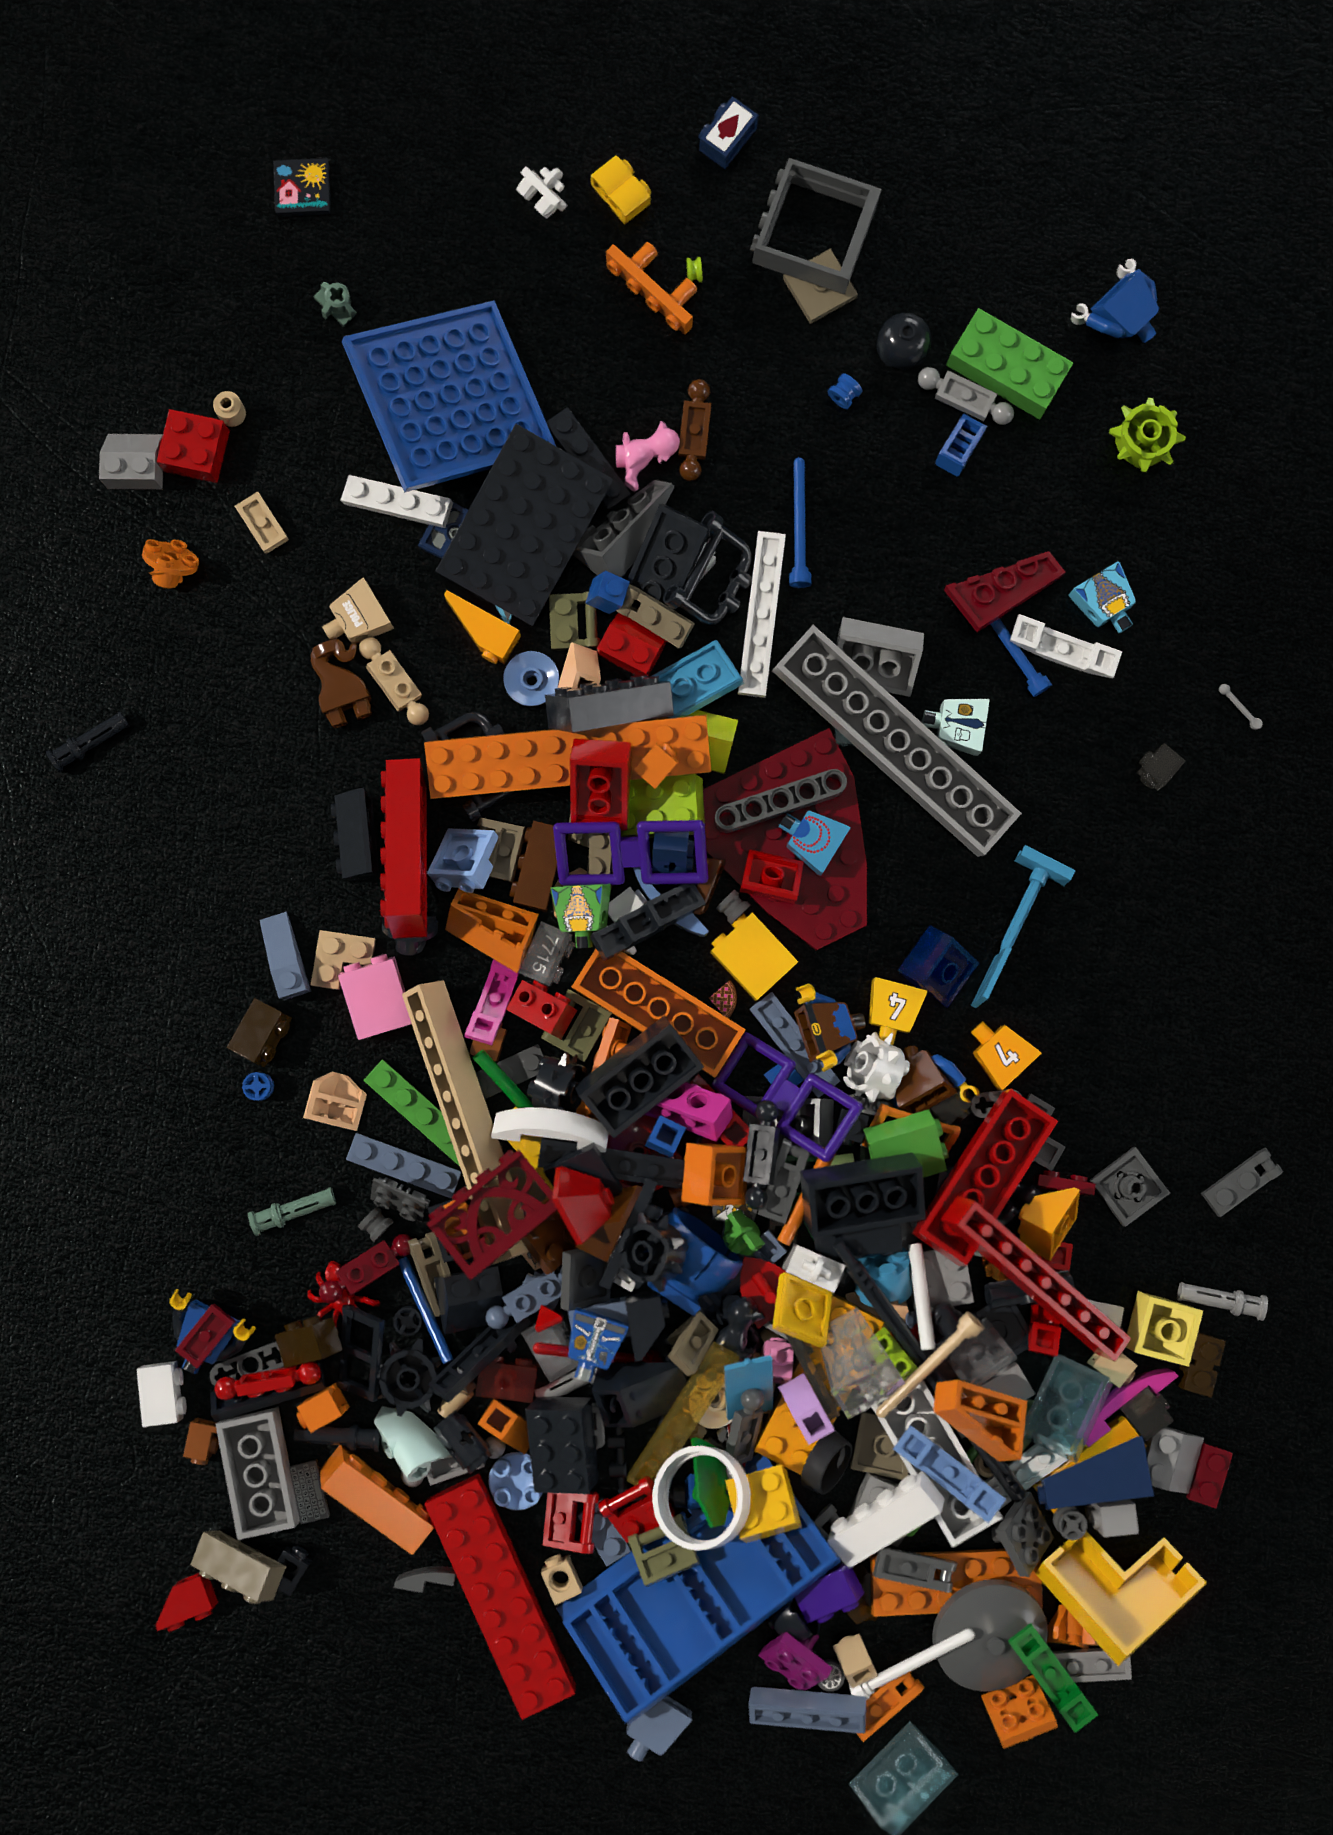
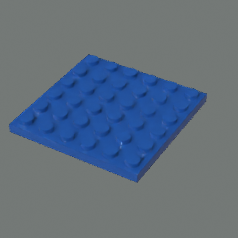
M495 301L343 337L342 344L404 493L491 469L515 424L555 445Z

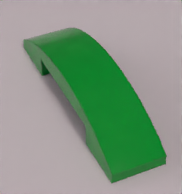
M1031 1623L1008 1640L1075 1733L1098 1716L1097 1712Z

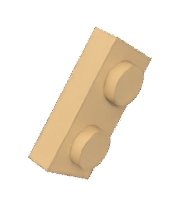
M258 492L235 505V508L265 554L289 540Z

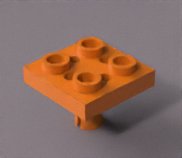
M1033 1675L1022 1679L1010 1687L981 1695L1003 1749L1022 1741H1028L1029 1738L1033 1739L1034 1736L1058 1727L1041 1687Z

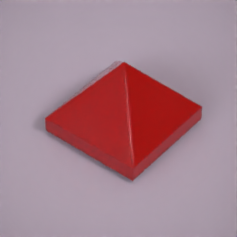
M541 1305L535 1326L536 1332L540 1333L562 1322L564 1318L563 1313Z

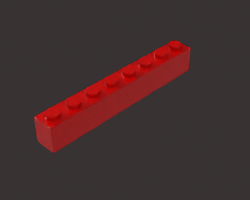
M957 1196L941 1220L1094 1353L1116 1362L1131 1340V1337L977 1202Z

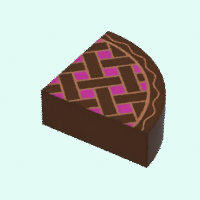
M730 980L709 998L721 1014L727 1018L732 1015L737 1002L736 990Z

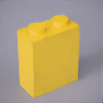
M753 913L748 917L742 914L732 924L735 929L726 936L723 932L711 943L714 948L710 953L747 993L757 1001L793 968L798 961Z

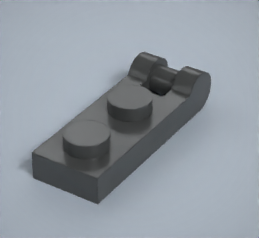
M783 1138L776 1160L774 1185H767L768 1201L758 1212V1215L784 1224L787 1221L801 1179L800 1171L804 1170L810 1153L804 1148L792 1144V1141ZM787 1155L798 1158L796 1166L785 1163Z
M1263 1148L1201 1193L1218 1217L1226 1214L1270 1180L1283 1173L1281 1167L1278 1164H1274L1271 1160V1154L1267 1148ZM1258 1164H1261L1265 1169L1260 1175L1254 1169Z
M884 1547L877 1552L873 1576L951 1593L953 1588L951 1578L952 1573L956 1572L957 1562L945 1558H936ZM935 1568L941 1569L939 1579H934Z

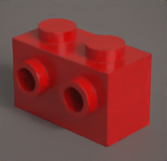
M522 980L506 1010L551 1035L562 1039L577 1012L575 1008L569 1005L571 1000L558 992L553 997L546 993L549 989L548 987L535 980L532 985Z

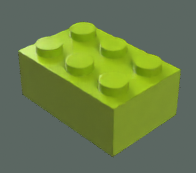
M698 775L666 776L656 789L644 779L630 780L627 831L620 830L621 837H638L637 824L640 821L701 820L705 824L703 778ZM649 832V838H654L655 832Z

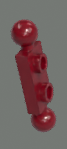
M400 1234L394 1238L391 1247L383 1240L335 1271L339 1280H328L320 1286V1298L326 1303H335L341 1298L342 1291L345 1289L351 1297L395 1269L400 1264L396 1256L405 1257L410 1255L411 1251L408 1241L413 1238L408 1234Z

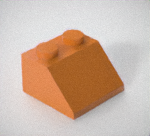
M687 1143L682 1201L707 1206L745 1205L747 1182H743L747 1147Z

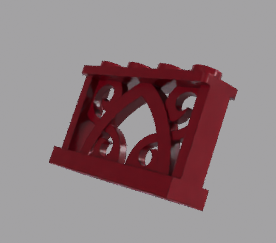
M512 1149L498 1159L500 1165L493 1171L489 1168L484 1170L475 1178L478 1182L469 1190L466 1186L452 1196L454 1202L446 1209L441 1205L429 1215L431 1221L427 1223L428 1227L470 1280H473L558 1211L552 1200L553 1191L520 1150L515 1153ZM518 1167L526 1173V1184L521 1191L515 1190L519 1183L518 1176H516L513 1182L506 1180V1174L511 1168ZM498 1177L500 1187H486ZM533 1179L550 1199L546 1204L526 1194L533 1183ZM502 1197L513 1199L508 1209V1222L512 1229L509 1234L492 1226L477 1229L478 1212L483 1198ZM471 1199L468 1213L458 1209ZM519 1202L524 1203L519 1210L523 1209L526 1211V1217L521 1220L514 1217V1211ZM458 1216L461 1220L460 1224L453 1228L457 1230L467 1228V1235L459 1238L449 1236L445 1231L446 1221L450 1217ZM491 1232L495 1235V1241L493 1244L487 1245L485 1243L486 1237L479 1240L478 1235ZM468 1241L475 1261L469 1265L453 1244Z

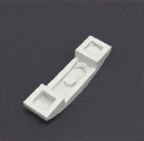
M1021 614L1018 615L1010 642L1033 654L1067 667L1103 677L1114 678L1122 651L1097 642L1095 644L1085 642L1044 627L1045 623Z
M518 1108L496 1113L491 1134L493 1139L520 1142L521 1134L577 1141V1149L595 1143L599 1151L606 1153L609 1132L602 1123L592 1118L551 1108Z

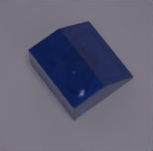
M929 925L898 971L917 988L927 990V995L948 1008L979 962L952 936Z

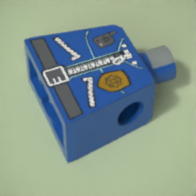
M576 1307L568 1353L569 1358L579 1361L574 1377L591 1382L596 1367L607 1370L628 1330L629 1323Z

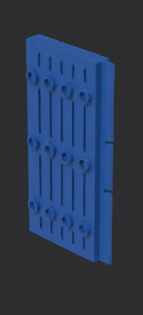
M758 1453L751 1461L746 1462L745 1470L746 1474L773 1467L774 1465L767 1457ZM795 1495L794 1498L802 1525L801 1528L749 1543L742 1541L739 1538V1534H737L734 1539L721 1547L695 1550L700 1564L649 1587H646L643 1583L631 1550L630 1553L623 1556L582 1588V1593L567 1599L556 1608L563 1619V1624L625 1723L631 1724L841 1562ZM731 1501L725 1525L710 1528L702 1508L689 1510L692 1515L690 1518H687L685 1512H681L690 1537L702 1541L713 1540L721 1536L734 1518ZM665 1536L643 1546L644 1553L649 1552L672 1540Z

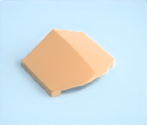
M330 1072L313 1080L303 1118L357 1131L367 1094L349 1076Z

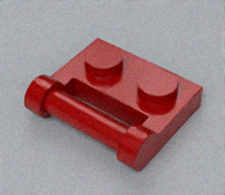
M649 1476L643 1477L639 1480V1484L612 1499L606 1498L598 1503L601 1514L610 1520L626 1543H629V1536L635 1533L640 1535L660 1526L653 1508L654 1482ZM643 1494L647 1496L621 1511L617 1510ZM669 1503L671 1515L674 1517L675 1510Z
M548 1493L543 1546L584 1554L593 1553L595 1504L599 1500V1493ZM578 1502H583L580 1541L574 1540Z

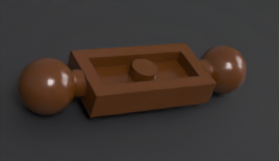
M701 379L691 382L688 393L692 401L684 400L678 457L686 458L680 465V474L687 481H694L700 476L701 465L697 459L705 460L711 403L703 402L709 396L710 388L707 382Z

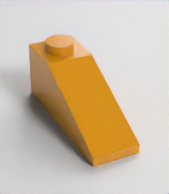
M446 590L444 596L447 603L477 647L483 652L482 657L494 664L497 661L505 664L521 637L520 631Z

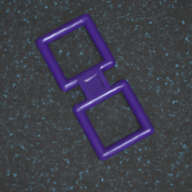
M701 820L640 821L637 824L638 837H621L618 822L556 823L553 826L559 883L563 886L621 885L625 882L624 867H640L641 879L644 884H704L709 879L705 824ZM694 831L697 872L652 873L649 832ZM609 833L613 874H569L565 834Z
M748 1032L743 1033L720 1072L714 1078L711 1084L712 1089L730 1098L731 1102L756 1117L755 1109L757 1104L725 1084L747 1047H752L782 1066L761 1100L774 1102L777 1108L784 1112L776 1127L780 1128V1133L823 1162H830L863 1111L862 1103L813 1073L807 1076L800 1088L788 1081L796 1067V1063ZM814 1087L849 1109L825 1148L790 1126Z

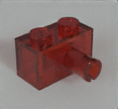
M498 1355L478 1374L475 1396L532 1403L535 1395L538 1365L532 1364V1359L516 1358L515 1362L504 1361V1356Z

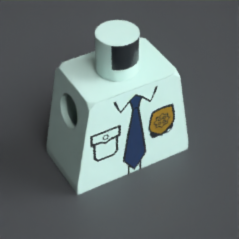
M989 699L944 700L940 707V713L924 711L922 723L927 728L937 729L936 736L948 747L978 756L983 748Z

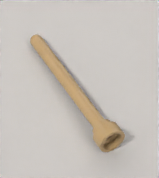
M966 1312L959 1319L958 1330L877 1408L876 1415L879 1418H885L966 1338L976 1337L984 1329L983 1325L973 1314Z

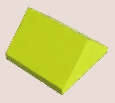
M700 710L689 714L688 716H707L712 771L725 774L738 720Z

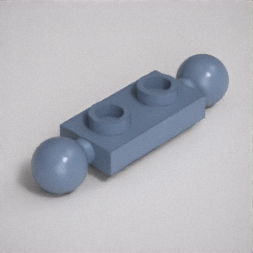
M562 1267L559 1274L556 1275L554 1271L546 1275L543 1272L502 1297L506 1306L491 1307L486 1314L487 1324L493 1329H501L506 1326L510 1316H513L517 1323L539 1310L541 1305L546 1306L561 1296Z

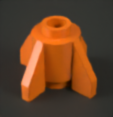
M1058 1605L1056 1613L1047 1626V1643L1075 1645L1083 1649H1089V1645H1098L1064 1605Z

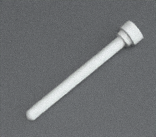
M965 1629L878 1673L877 1677L854 1688H851L849 1684L852 1695L864 1696L866 1700L870 1699V1695L875 1692L876 1688L973 1640L975 1636L972 1629Z

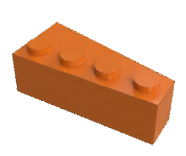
M339 1445L321 1467L320 1481L322 1490L411 1555L414 1554L434 1529V1524L425 1506L421 1504L417 1506L403 1490L394 1487L385 1477L371 1468L346 1446Z

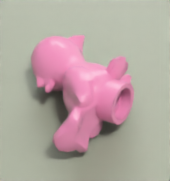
M660 421L659 427L650 438L630 441L628 433L624 432L623 445H616V467L626 469L625 486L633 492L639 489L637 482L638 473L648 465L653 457H658L659 463L662 460L667 461L679 448L680 438L674 430L669 429L662 421Z

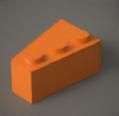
M458 889L450 905L445 930L518 973L533 939L539 914Z
M961 1380L936 1383L933 1409L935 1414L999 1462L1022 1460L1027 1401Z

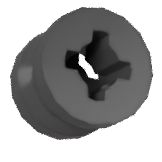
M733 890L716 907V910L719 913H724L727 916V921L732 925L751 905L747 901H742L739 898V893Z
M377 1206L363 1219L358 1227L362 1231L366 1230L370 1234V1239L375 1242L394 1221L391 1218H386L382 1214V1209Z
M1073 1506L1058 1508L1055 1511L1053 1523L1063 1537L1068 1540H1078L1083 1537L1087 1530V1521L1078 1509Z

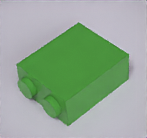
M929 1109L863 1129L871 1159L913 1152L922 1165L923 1178L947 1171L944 1159H948L949 1155L945 1143H940L939 1136L943 1135V1130L939 1119H933Z

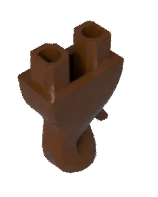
M339 639L318 644L312 649L311 653L312 667L322 682L319 705L322 713L327 717L334 729L348 724L344 714L346 710L353 708L358 720L372 716L370 705L372 699L362 679L353 672L328 662L332 656H335L341 662H350L356 655L357 645L355 643L351 644L347 651L343 642Z

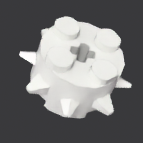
M874 1032L871 1036L867 1035V1039L863 1042L857 1040L853 1044L850 1053L844 1061V1065L848 1066L847 1076L843 1077L846 1085L856 1090L855 1096H861L864 1093L870 1103L875 1102L876 1099H892L896 1094V1088L899 1086L902 1077L909 1071V1061L905 1059L902 1050L891 1045L893 1033L882 1041L878 1033Z

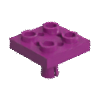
M785 1632L763 1646L758 1655L770 1669L780 1672L788 1678V1682L793 1687L803 1691L828 1678L833 1669L811 1652L816 1641L819 1639L818 1634L807 1640L797 1641Z

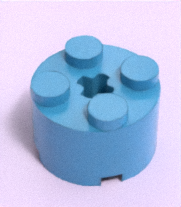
M902 1247V1252H895L888 1256L868 1254L862 1258H855L863 1263L890 1302L898 1300V1304L911 1296L913 1286L907 1249ZM855 1284L856 1294L860 1297V1301L872 1307L857 1284Z

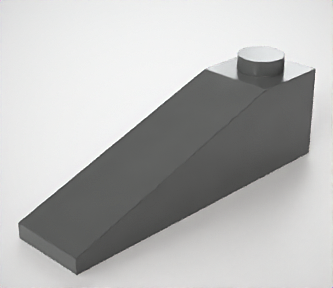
M654 480L628 499V505L617 512L612 510L606 515L608 520L599 527L595 528L592 525L586 529L573 556L597 576L606 570L621 578L624 577L637 558L659 504H666L674 489L673 484Z

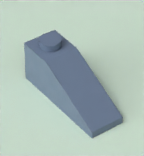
M284 912L260 920L270 971L278 997L286 1000L311 992L288 913Z

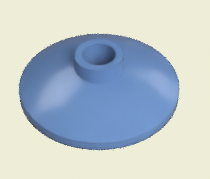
M536 651L520 653L506 666L504 672L506 691L519 704L525 706L544 704L546 702L545 695L555 693L554 689L558 688V669L555 663L543 653ZM534 676L537 678V683L529 685L527 679Z

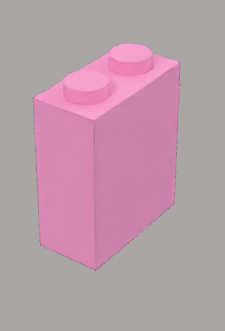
M387 954L379 955L370 959L371 964L361 966L360 962L344 966V972L338 975L358 1040L412 1024L402 997V993L406 991L395 956L388 958Z

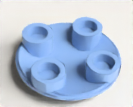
M521 1452L508 1453L500 1457L492 1466L489 1474V1488L497 1505L512 1510H523L535 1505L541 1498L543 1493H534L530 1455Z

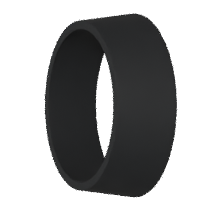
M836 1431L819 1439L804 1464L801 1474L802 1486L822 1495L830 1492L839 1482L849 1464L852 1455V1444Z

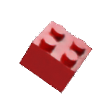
M169 409L156 462L164 472L218 483L230 431L223 420Z

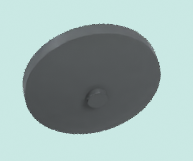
M988 1579L971 1583L958 1590L942 1606L934 1623L932 1641L934 1646L965 1629H972L974 1631V1639L937 1657L944 1672L954 1682L965 1688L976 1691H996L1010 1687L1029 1675L1030 1670L1012 1648L1008 1640L1031 1623L1047 1644L1048 1627L1046 1617L1033 1595L1014 1582Z

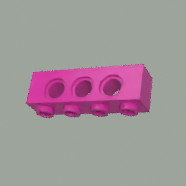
M686 1082L645 1113V1115L656 1119L661 1115L686 1127L685 1130L714 1141L719 1139L733 1118L730 1098L721 1093H714L696 1084Z

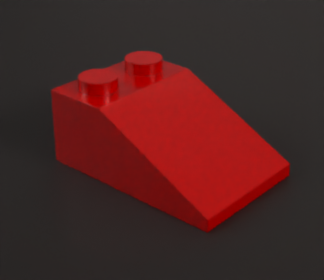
M574 739L570 755L571 822H618L620 830L627 831L631 742Z

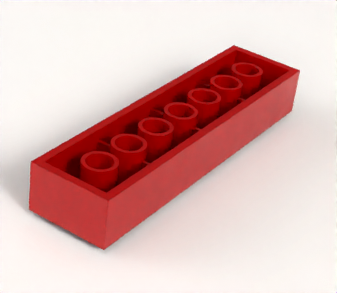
M478 1473L428 1497L425 1507L521 1719L523 1720L574 1695L576 1690L575 1680L481 1474Z

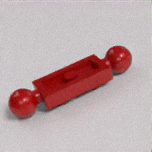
M311 1361L303 1363L299 1369L298 1365L246 1374L242 1375L237 1381L231 1377H222L215 1384V1393L222 1400H230L236 1394L238 1396L248 1395V1397L253 1398L263 1395L265 1391L276 1390V1392H285L292 1389L297 1381L307 1385L316 1383L321 1377V1369L317 1363Z

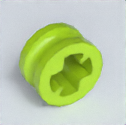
M697 257L695 261L687 258V275L691 281L698 280V282H702L701 257Z

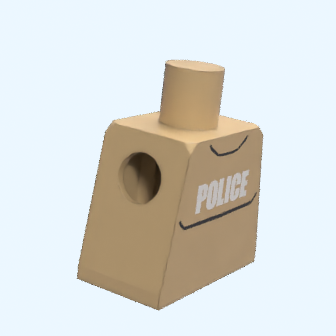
M364 578L360 579L329 606L336 619L322 626L330 640H334L345 633L352 644L359 643L366 637H374L394 629Z

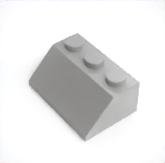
M843 617L836 646L887 692L911 696L923 651L924 633Z

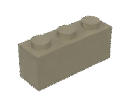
M221 1531L203 1532L191 1562V1566L200 1570L199 1574L208 1579H217L222 1582L221 1586L223 1588L244 1594V1599L253 1604H260L261 1601L274 1599L286 1568L283 1564Z

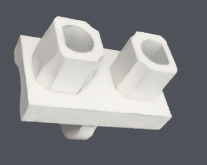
M528 167L522 170L521 174L524 178L518 185L517 190L529 201L537 191L543 195L534 206L542 216L548 218L557 209L563 211L567 207V204L552 190V188H555L558 192H561L564 189V185L560 182L563 173L558 168L550 172L544 167L540 171V174L545 178L544 180Z
M796 1245L786 1272L835 1293L845 1265Z

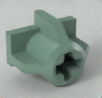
M325 281L321 284V290L314 298L323 306L321 310L323 317L327 319L332 315L345 326L357 314L351 306L347 287L341 283L328 284Z

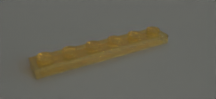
M713 1342L697 1371L691 1376L628 1473V1482L637 1485L640 1479L649 1476L655 1483L662 1465L671 1455L682 1449L725 1383L724 1366L738 1363V1354Z

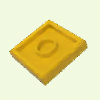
M784 1272L780 1274L772 1329L820 1348L826 1346L833 1292Z

